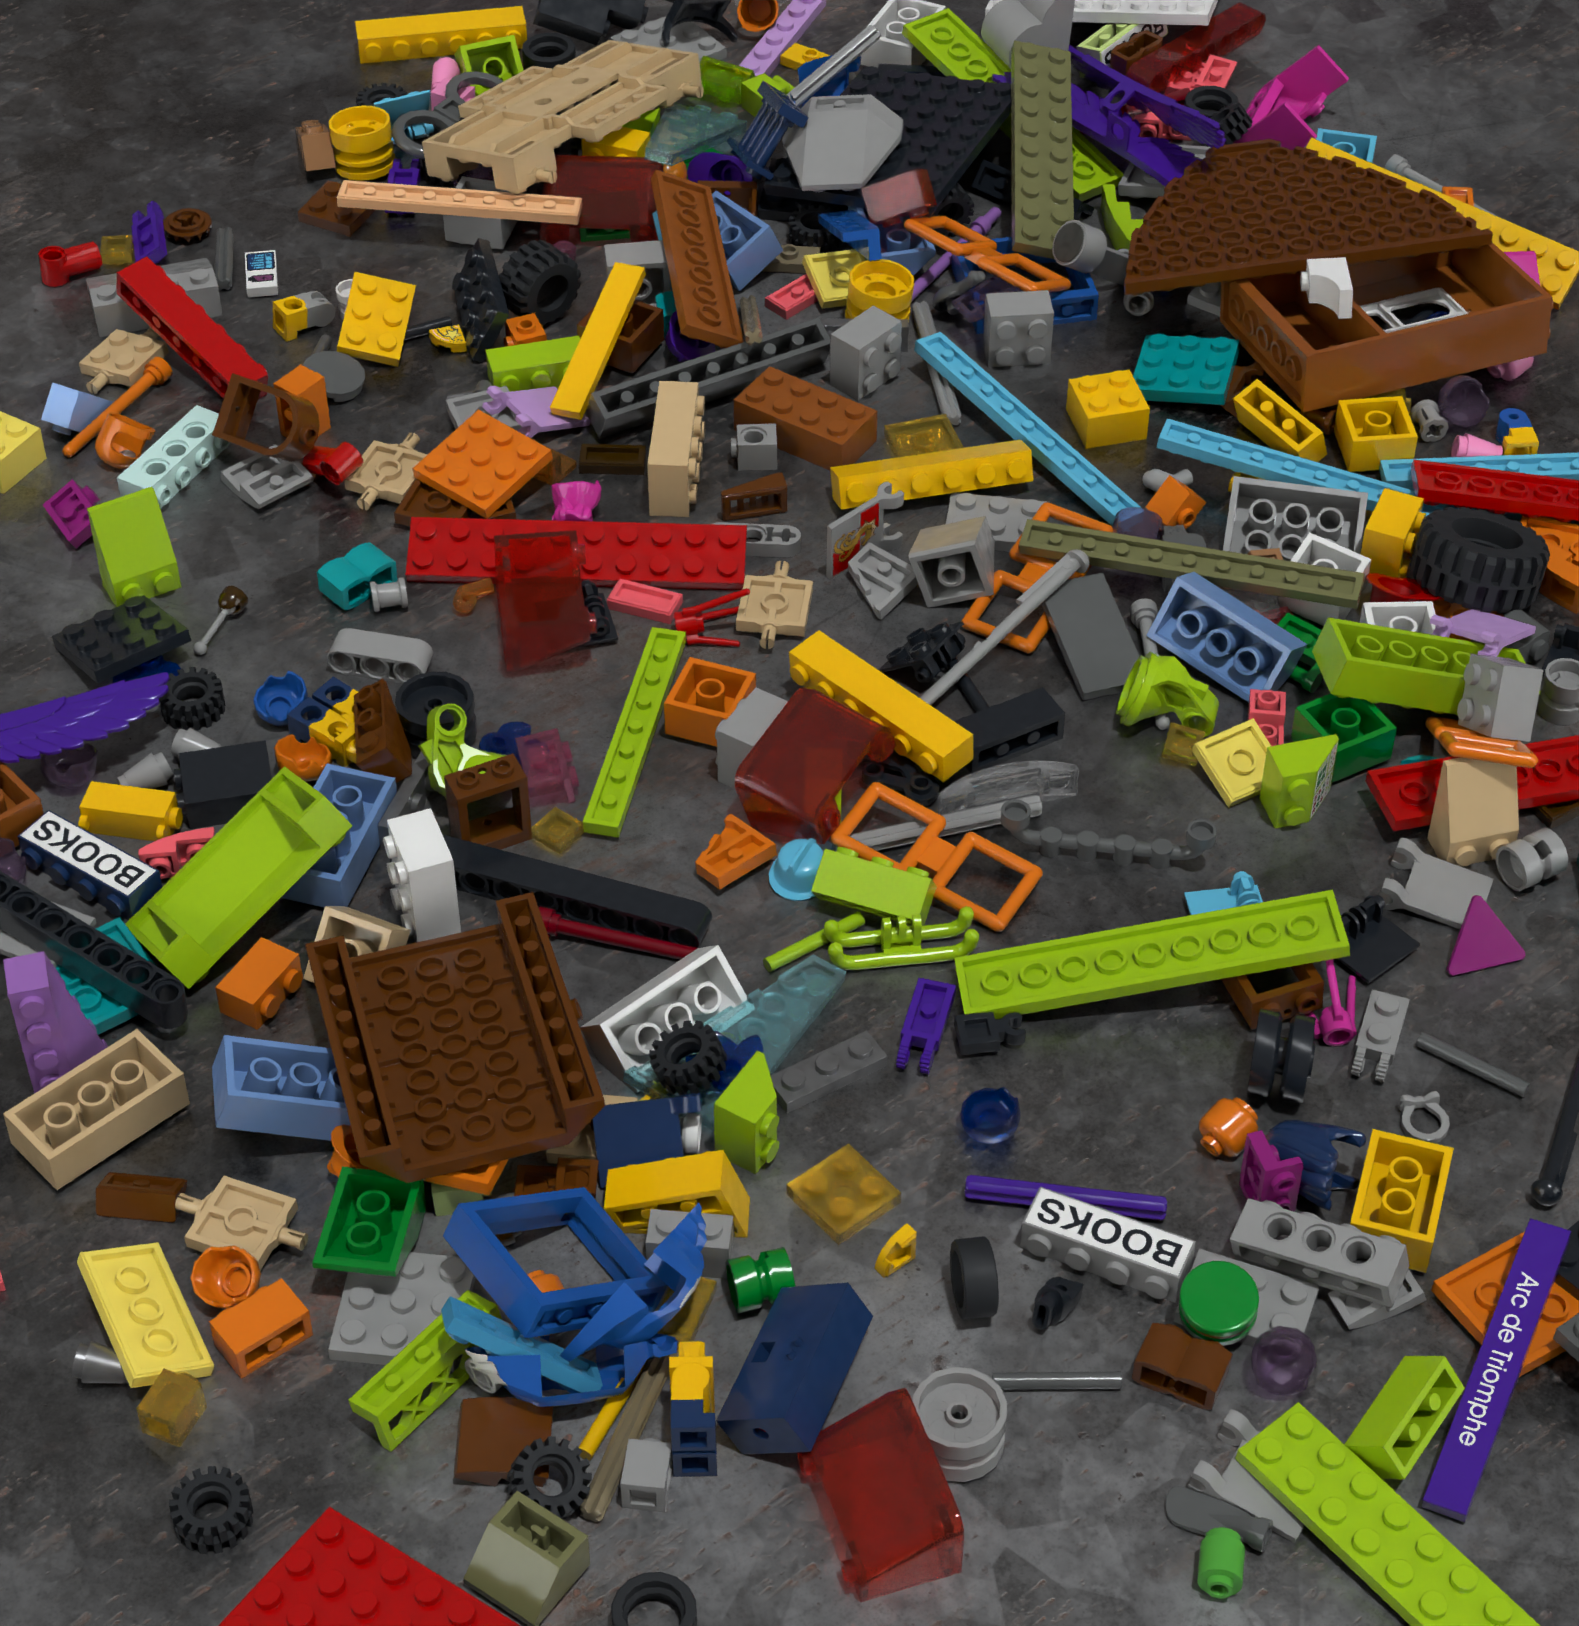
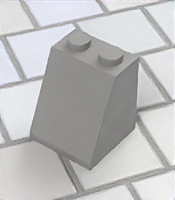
M986 516L920 530L909 552V561L928 608L994 595L995 540Z

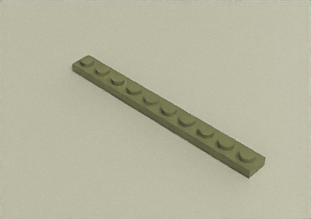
M1027 519L1019 542V554L1060 560L1070 550L1079 549L1087 554L1089 565L1171 579L1196 572L1220 587L1353 609L1358 608L1365 573Z

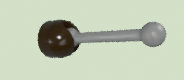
M226 586L218 599V605L221 610L220 614L203 639L196 642L193 646V650L197 655L206 653L208 642L227 615L236 616L244 610L248 604V597L242 590L234 586Z

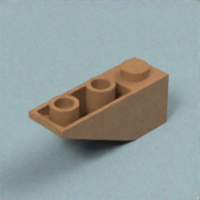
M318 120L302 121V127H295L305 170L314 171L336 168L329 129Z

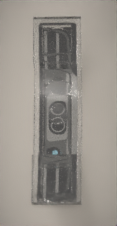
M1022 761L989 767L969 774L938 794V814L942 815L974 808L977 805L1034 793L1039 794L1042 802L1076 796L1079 768L1074 764L1056 761Z

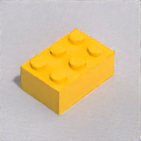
M1372 1129L1350 1225L1357 1227L1361 1232L1378 1237L1381 1235L1391 1236L1405 1244L1410 1265L1409 1269L1426 1273L1454 1148Z

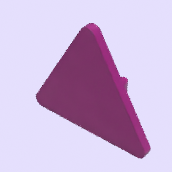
M1479 895L1472 896L1446 969L1450 975H1458L1525 958L1526 953Z

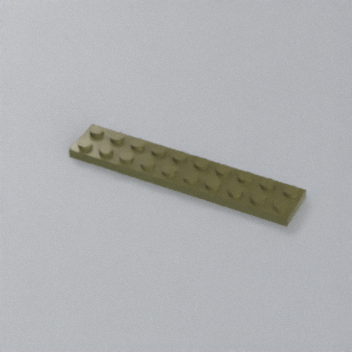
M1014 40L1011 48L1012 251L1054 259L1052 248L1056 233L1063 224L1074 220L1071 53L1059 48H1050L1030 42L1025 43Z

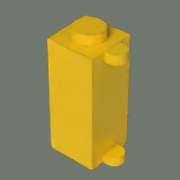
M91 781L79 806L81 815L78 826L93 834L157 841L173 835L175 829H180L183 814L182 808L178 807L175 792Z

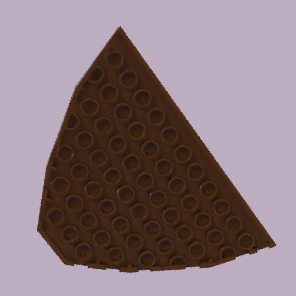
M1273 139L1228 144L1219 149L1215 147L1209 148L1203 160L1196 159L1184 169V175L1181 178L1174 177L1168 182L1164 188V195L1158 196L1143 217L1142 226L1135 228L1131 234L1129 259L1124 280L1125 295L1137 296L1150 291H1172L1175 288L1187 286L1202 287L1208 283H1231L1237 279L1252 277L1260 279L1268 275L1281 273L1295 274L1298 271L1306 270L1307 259L1346 257L1347 266H1355L1361 262L1368 261L1384 262L1390 258L1404 256L1418 257L1421 254L1433 252L1448 253L1451 250L1462 248L1477 249L1484 245H1491L1493 233L1489 229H1484L1483 231L1476 227L1477 221L1471 217L1462 218L1457 215L1456 207L1436 194L1422 189L1420 193L1406 188L1405 181L1371 168L1356 167V162L1338 156H1334L1332 160L1318 157L1319 151L1300 146L1290 150L1281 147V142Z

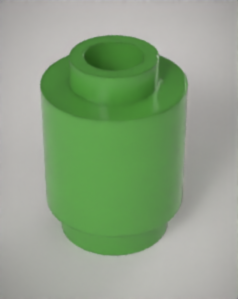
M1224 1527L1213 1528L1206 1533L1205 1538L1200 1543L1197 1583L1203 1591L1212 1597L1228 1598L1242 1589L1245 1546L1236 1531Z

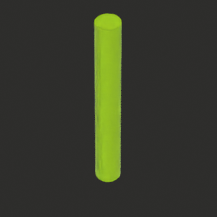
M857 911L837 923L841 932L849 933L865 925V919ZM824 929L764 958L763 964L768 972H772L826 945L830 941L826 939Z

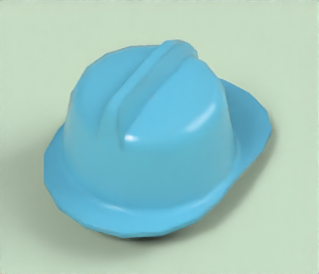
M802 837L786 843L780 849L769 871V884L774 892L782 898L791 901H805L815 897L811 889L824 850L829 849L833 851L832 843L818 837Z

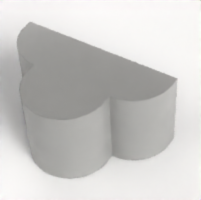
M1002 0L994 5L985 16L981 28L982 39L1010 69L1011 48L1014 40L1068 51L1075 0Z

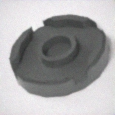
M322 351L312 354L303 363V366L324 376L327 397L334 398L333 402L351 400L359 395L363 389L365 382L364 368L357 360L347 354L337 351Z

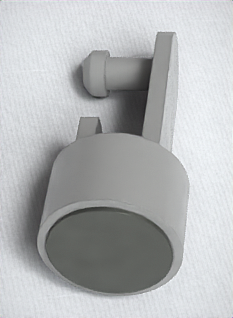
M1070 220L1060 227L1054 238L1052 248L1053 256L1057 263L1081 273H1092L1124 286L1129 259L1128 249L1114 250L1107 247V238L1100 229L1078 220Z

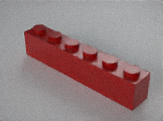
M146 256L117 272L116 294L223 399L232 373L268 384V373L265 367L260 363H256L247 354L245 348L241 344L236 343L226 333L222 325L216 324L200 304H196L180 285H176L167 276L161 266L156 265ZM260 391L258 399L267 395V392Z

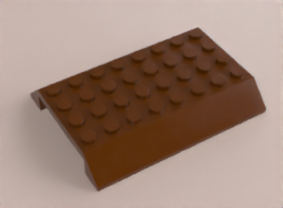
M533 892L497 900L496 907L499 924L351 958H349L344 935L305 944L361 1165L405 1183H410L570 1144L605 1106V1100Z

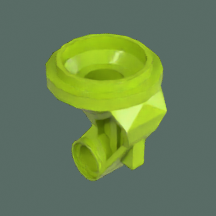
M1150 651L1145 657L1139 656L1134 663L1120 694L1116 714L1120 716V724L1130 727L1143 719L1174 712L1187 734L1196 738H1204L1213 732L1219 701L1208 689L1209 685L1193 679L1186 668L1174 656H1159Z
M449 703L435 707L430 711L427 717V741L418 745L429 764L428 775L431 788L442 794L445 798V775L507 756L478 750L466 745L464 742L465 726L467 723L465 711L460 706ZM443 711H447L453 716L454 725L450 731L443 729L440 725L439 717Z

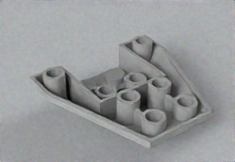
M871 94L811 97L801 108L809 117L804 127L801 128L795 123L792 128L788 127L782 138V143L802 191L823 192L839 189L853 191L855 189H863L899 144L902 138L904 121Z

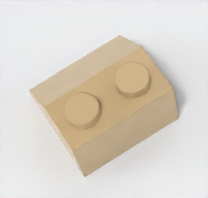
M325 906L314 942L344 935L349 958L406 945L411 930L346 906ZM308 961L303 979L314 983Z

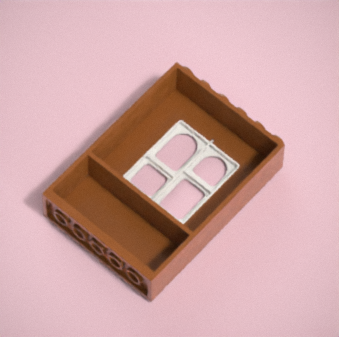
M1456 212L1457 215L1465 218L1460 212ZM1493 242L1491 245H1484L1477 249L1462 248L1451 250L1448 253L1433 252L1421 254L1418 257L1404 256L1390 258L1384 262L1368 261L1361 262L1355 266H1348L1353 287L1352 318L1338 319L1337 314L1332 309L1321 304L1309 303L1307 292L1301 291L1300 285L1301 272H1306V270L1298 271L1295 274L1281 273L1268 275L1260 279L1252 277L1237 279L1231 283L1221 282L1220 322L1235 339H1239L1240 344L1303 413L1337 405L1338 400L1361 399L1547 353L1548 339L1551 334L1549 325L1551 311L1553 310L1552 296ZM1424 303L1439 304L1449 310L1448 315L1404 325L1391 312ZM1370 316L1380 317L1390 329L1383 330Z

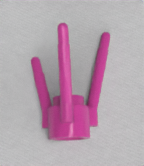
M1333 959L1325 961L1332 1006L1326 1007L1322 1011L1319 1021L1316 1018L1314 1038H1323L1325 1044L1329 1046H1342L1349 1043L1357 1035L1355 1026L1356 978L1353 975L1348 977L1347 1007L1345 1011L1340 1003ZM1313 1012L1305 1014V1016L1316 1017Z

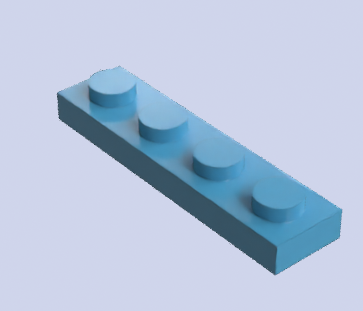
M451 1296L441 1309L445 1331L452 1339L459 1343L468 1344L470 1342L483 1348L490 1356L540 1355L541 1378L545 1376L558 1382L564 1390L571 1394L598 1391L603 1386L597 1363L581 1356L568 1362L560 1356L564 1348L538 1336L525 1339L514 1325Z

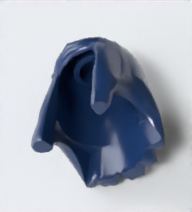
M1285 1120L1274 1126L1265 1135L1269 1145L1273 1144L1276 1147L1280 1161L1294 1157L1301 1158L1304 1165L1298 1194L1313 1204L1330 1211L1332 1208L1331 1190H1355L1358 1187L1359 1179L1335 1171L1339 1154L1332 1146L1331 1141H1342L1360 1148L1366 1143V1136L1362 1132L1330 1124Z

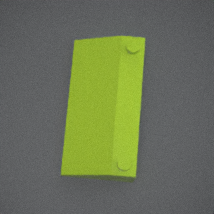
M284 766L125 925L142 945L190 989L195 983L201 982L209 974L210 968L330 848L337 846L343 841L346 832L353 825L323 794Z

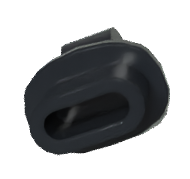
M1061 1277L1049 1279L1038 1291L1035 1298L1032 1317L1034 1326L1042 1330L1048 1325H1056L1064 1320L1068 1313L1078 1304L1084 1284Z

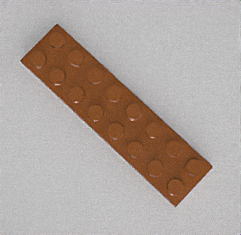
M655 170L651 177V183L681 334L691 339H700L713 343L720 348H728L743 343L711 188Z

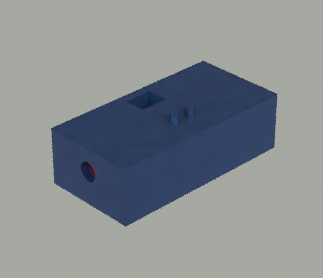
M848 1282L781 1287L716 1420L742 1454L811 1452L873 1318L871 1312Z

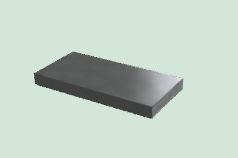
M1103 573L1068 579L1041 604L1083 701L1120 693L1139 654Z

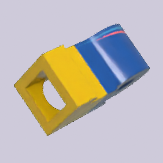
M1516 408L1502 410L1499 414L1495 434L1496 440L1502 444V455L1537 454L1539 441L1526 413Z

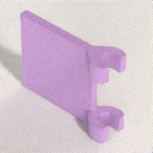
M490 386L487 388V393L493 400L491 402H483L482 406L491 415L500 413L508 406L516 414L515 421L522 426L517 431L529 438H532L539 432L590 425V419L585 414L582 420L551 414L550 405L558 390L555 386L503 392L498 386Z
M1475 608L1451 618L1433 615L1430 619V624L1435 625V630L1431 635L1449 638L1452 633L1485 643L1484 648L1478 651V655L1495 657L1499 655L1503 647L1534 634L1536 626L1489 612H1482Z

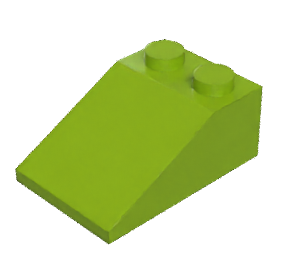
M152 486L87 508L102 584L116 607L123 605L131 597L145 595L150 599L181 588L177 561L155 490Z

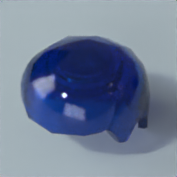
M1006 1087L998 1089L984 1088L972 1092L962 1103L960 1122L965 1132L975 1141L989 1145L1008 1140L1017 1131L1021 1119L1018 1098H1014Z

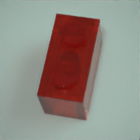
M914 169L861 188L870 222L882 224L883 228L900 224V218L908 215L910 219L928 214L927 208L937 205L927 169Z

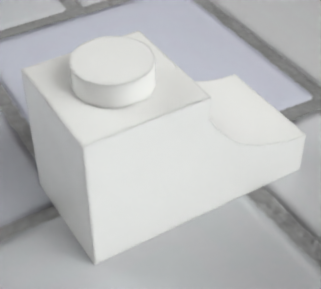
M1346 257L1307 259L1306 272H1301L1300 285L1301 291L1307 292L1309 303L1321 304L1332 309L1337 314L1338 319L1352 318L1353 287Z

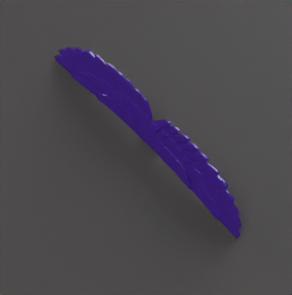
M1069 45L1068 51L1071 53L1073 68L1085 74L1084 77L1096 83L1098 87L1109 90V94L1102 101L1103 107L1112 112H1117L1127 103L1128 106H1134L1135 109L1142 110L1143 113H1148L1150 110L1164 124L1169 125L1175 131L1178 130L1184 136L1187 135L1192 140H1196L1201 144L1205 143L1209 147L1217 149L1225 145V133L1220 130V125L1217 121L1200 114L1198 110L1181 105L1176 100L1128 78L1092 56L1085 55ZM1113 97H1117L1120 100L1115 104H1111Z
M1004 72V76L993 74L992 80L997 84L1003 82L1011 84V72ZM1071 83L1072 127L1129 160L1166 187L1168 182L1174 177L1181 178L1184 175V169L1196 159L1202 160L1195 158L1194 153L1182 150L1181 146L1170 143V140L1155 137H1139L1141 127L1138 120L1135 119L1133 121L1127 112H1124L1122 116L1121 110L1117 112L1108 110L1102 105L1104 98L1101 97L1099 99L1091 91H1087L1086 95L1081 88Z
M159 673L126 682L122 680L66 698L64 696L34 706L0 714V762L18 763L20 762L19 757L39 759L41 758L40 754L62 753V749L70 750L83 747V741L108 738V733L128 729L130 727L129 722L145 717L146 710L159 705L158 698L164 696L169 690L168 686L164 685L170 680L168 673Z

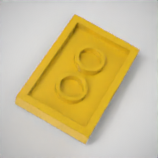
M354 272L338 340L337 352L359 359L398 367L416 285Z

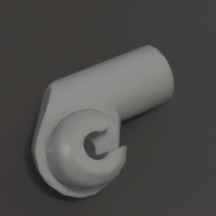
M1152 469L1144 473L1142 482L1146 488L1157 492L1169 475L1187 486L1193 483V476L1188 469H1183L1174 475L1159 469Z

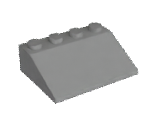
M207 258L161 265L167 276L176 285H180L196 304H200L210 318L223 316L217 280L213 267ZM117 273L86 278L99 337L109 336L116 329L133 332L150 328L116 294Z
M1234 476L1223 551L1248 554L1250 550L1280 548L1283 560L1291 561L1310 532L1360 554L1368 493Z

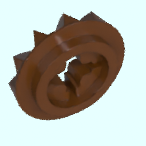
M185 208L169 214L164 219L163 225L168 238H174L176 242L187 240L189 243L192 239L201 240L202 235H208L212 222L208 213L199 209Z

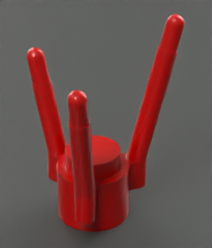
M746 588L693 607L682 608V611L674 612L676 630L686 632L687 645L707 644L739 647L740 641L698 636V633L705 632L703 621L737 614L739 606L707 613L702 612L750 594V590Z

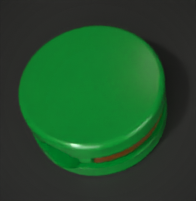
M1210 1261L1198 1265L1187 1274L1180 1289L1179 1315L1183 1326L1190 1335L1197 1339L1214 1340L1225 1346L1242 1340L1255 1325L1259 1306V1292L1253 1278L1243 1268L1226 1261Z

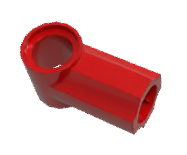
M94 241L66 249L59 246H47L38 253L42 283L50 287L62 286L69 281L70 276L100 269L103 266L102 257Z
M345 441L337 448L313 446L311 451L304 456L301 464L310 473L324 475L331 483L340 485L361 467L364 462L360 452L352 444Z

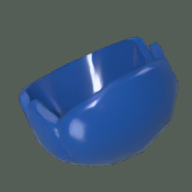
M288 671L284 677L270 675L264 684L256 690L253 699L258 716L263 721L275 726L288 725L287 714L308 698L307 688L303 678L292 671Z

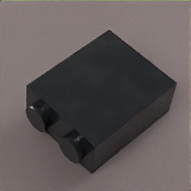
M266 740L179 753L180 768L174 769L176 789L183 790V793L177 794L178 807L182 808L183 815H187L190 829L227 824L272 779Z

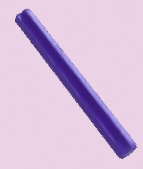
M968 1175L965 1182V1197L973 1200L1031 1206L1039 1188L1043 1187L1126 1217L1162 1221L1165 1219L1167 1212V1198L1164 1196L979 1175Z

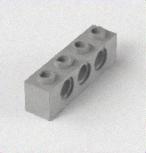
M1248 1198L1230 1237L1235 1260L1390 1308L1394 1305L1410 1266L1406 1245L1391 1236L1381 1235L1378 1237L1364 1233L1353 1225L1345 1223L1337 1225L1324 1221L1313 1213H1297L1283 1209L1279 1204L1268 1200L1260 1202ZM1280 1235H1289L1287 1238L1282 1240L1275 1239L1277 1236ZM1318 1247H1328V1249L1324 1251H1313ZM1360 1258L1368 1259L1364 1263H1353V1261Z

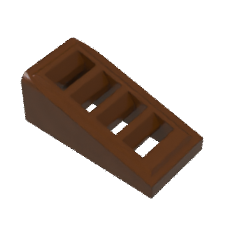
M782 472L770 474L721 491V517L723 521L787 512V484ZM749 498V502L744 503V499ZM737 500V506L731 508V501Z

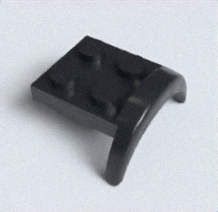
M675 0L662 26L663 45L668 46L670 43V30L683 22L708 24L724 33L732 42L737 41L738 36L735 29L723 17L731 0Z

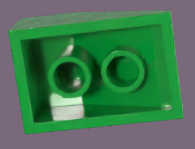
M342 1167L313 1258V1268L396 1277L419 1236L427 1207L424 1181L419 1180L405 1183L376 1170Z

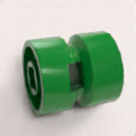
M783 1247L761 1252L758 1260H754L751 1256L746 1255L728 1259L725 1262L728 1287L734 1308L738 1314L761 1309L763 1301L766 1300L773 1305L781 1287L795 1286L791 1263Z

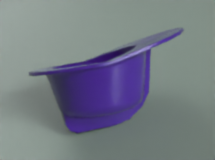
M702 152L696 155L689 162L687 169L688 180L698 183V180L753 181L755 177L745 171L747 166L739 156L715 152Z
M677 310L672 313L666 335V345L679 362L689 361L715 352V344L700 339H691L681 334Z

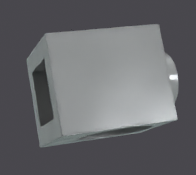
M776 424L737 425V438H731V458H738V471L777 470Z
M645 1438L643 1440L628 1439L620 1483L622 1508L666 1512L673 1471L672 1443L662 1442L654 1438Z

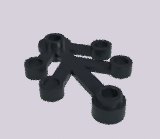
M861 726V732L865 736L875 738L867 729ZM855 738L848 742V759L853 762H866L862 767V780L865 784L870 785L873 782H879L891 789L902 791L904 796L925 807L932 805L938 797L939 784L935 780V776L927 774L923 770L919 773L914 766L915 762L906 756L899 755L893 747L880 738L878 739L887 753L868 749V743L860 738ZM884 767L901 772L903 777L884 773Z

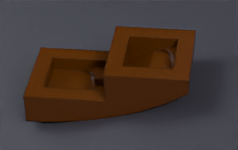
M558 1157L557 1167L518 1165L514 1196L585 1187L596 1198L599 1160Z

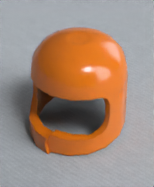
M740 0L737 14L742 24L741 27L747 31L759 32L772 26L779 15L778 1Z
M110 412L95 442L96 453L106 464L118 469H127L140 457L145 442L147 440L151 441L156 431L154 428L141 424L129 417ZM130 450L135 453L136 457L131 458L120 452Z

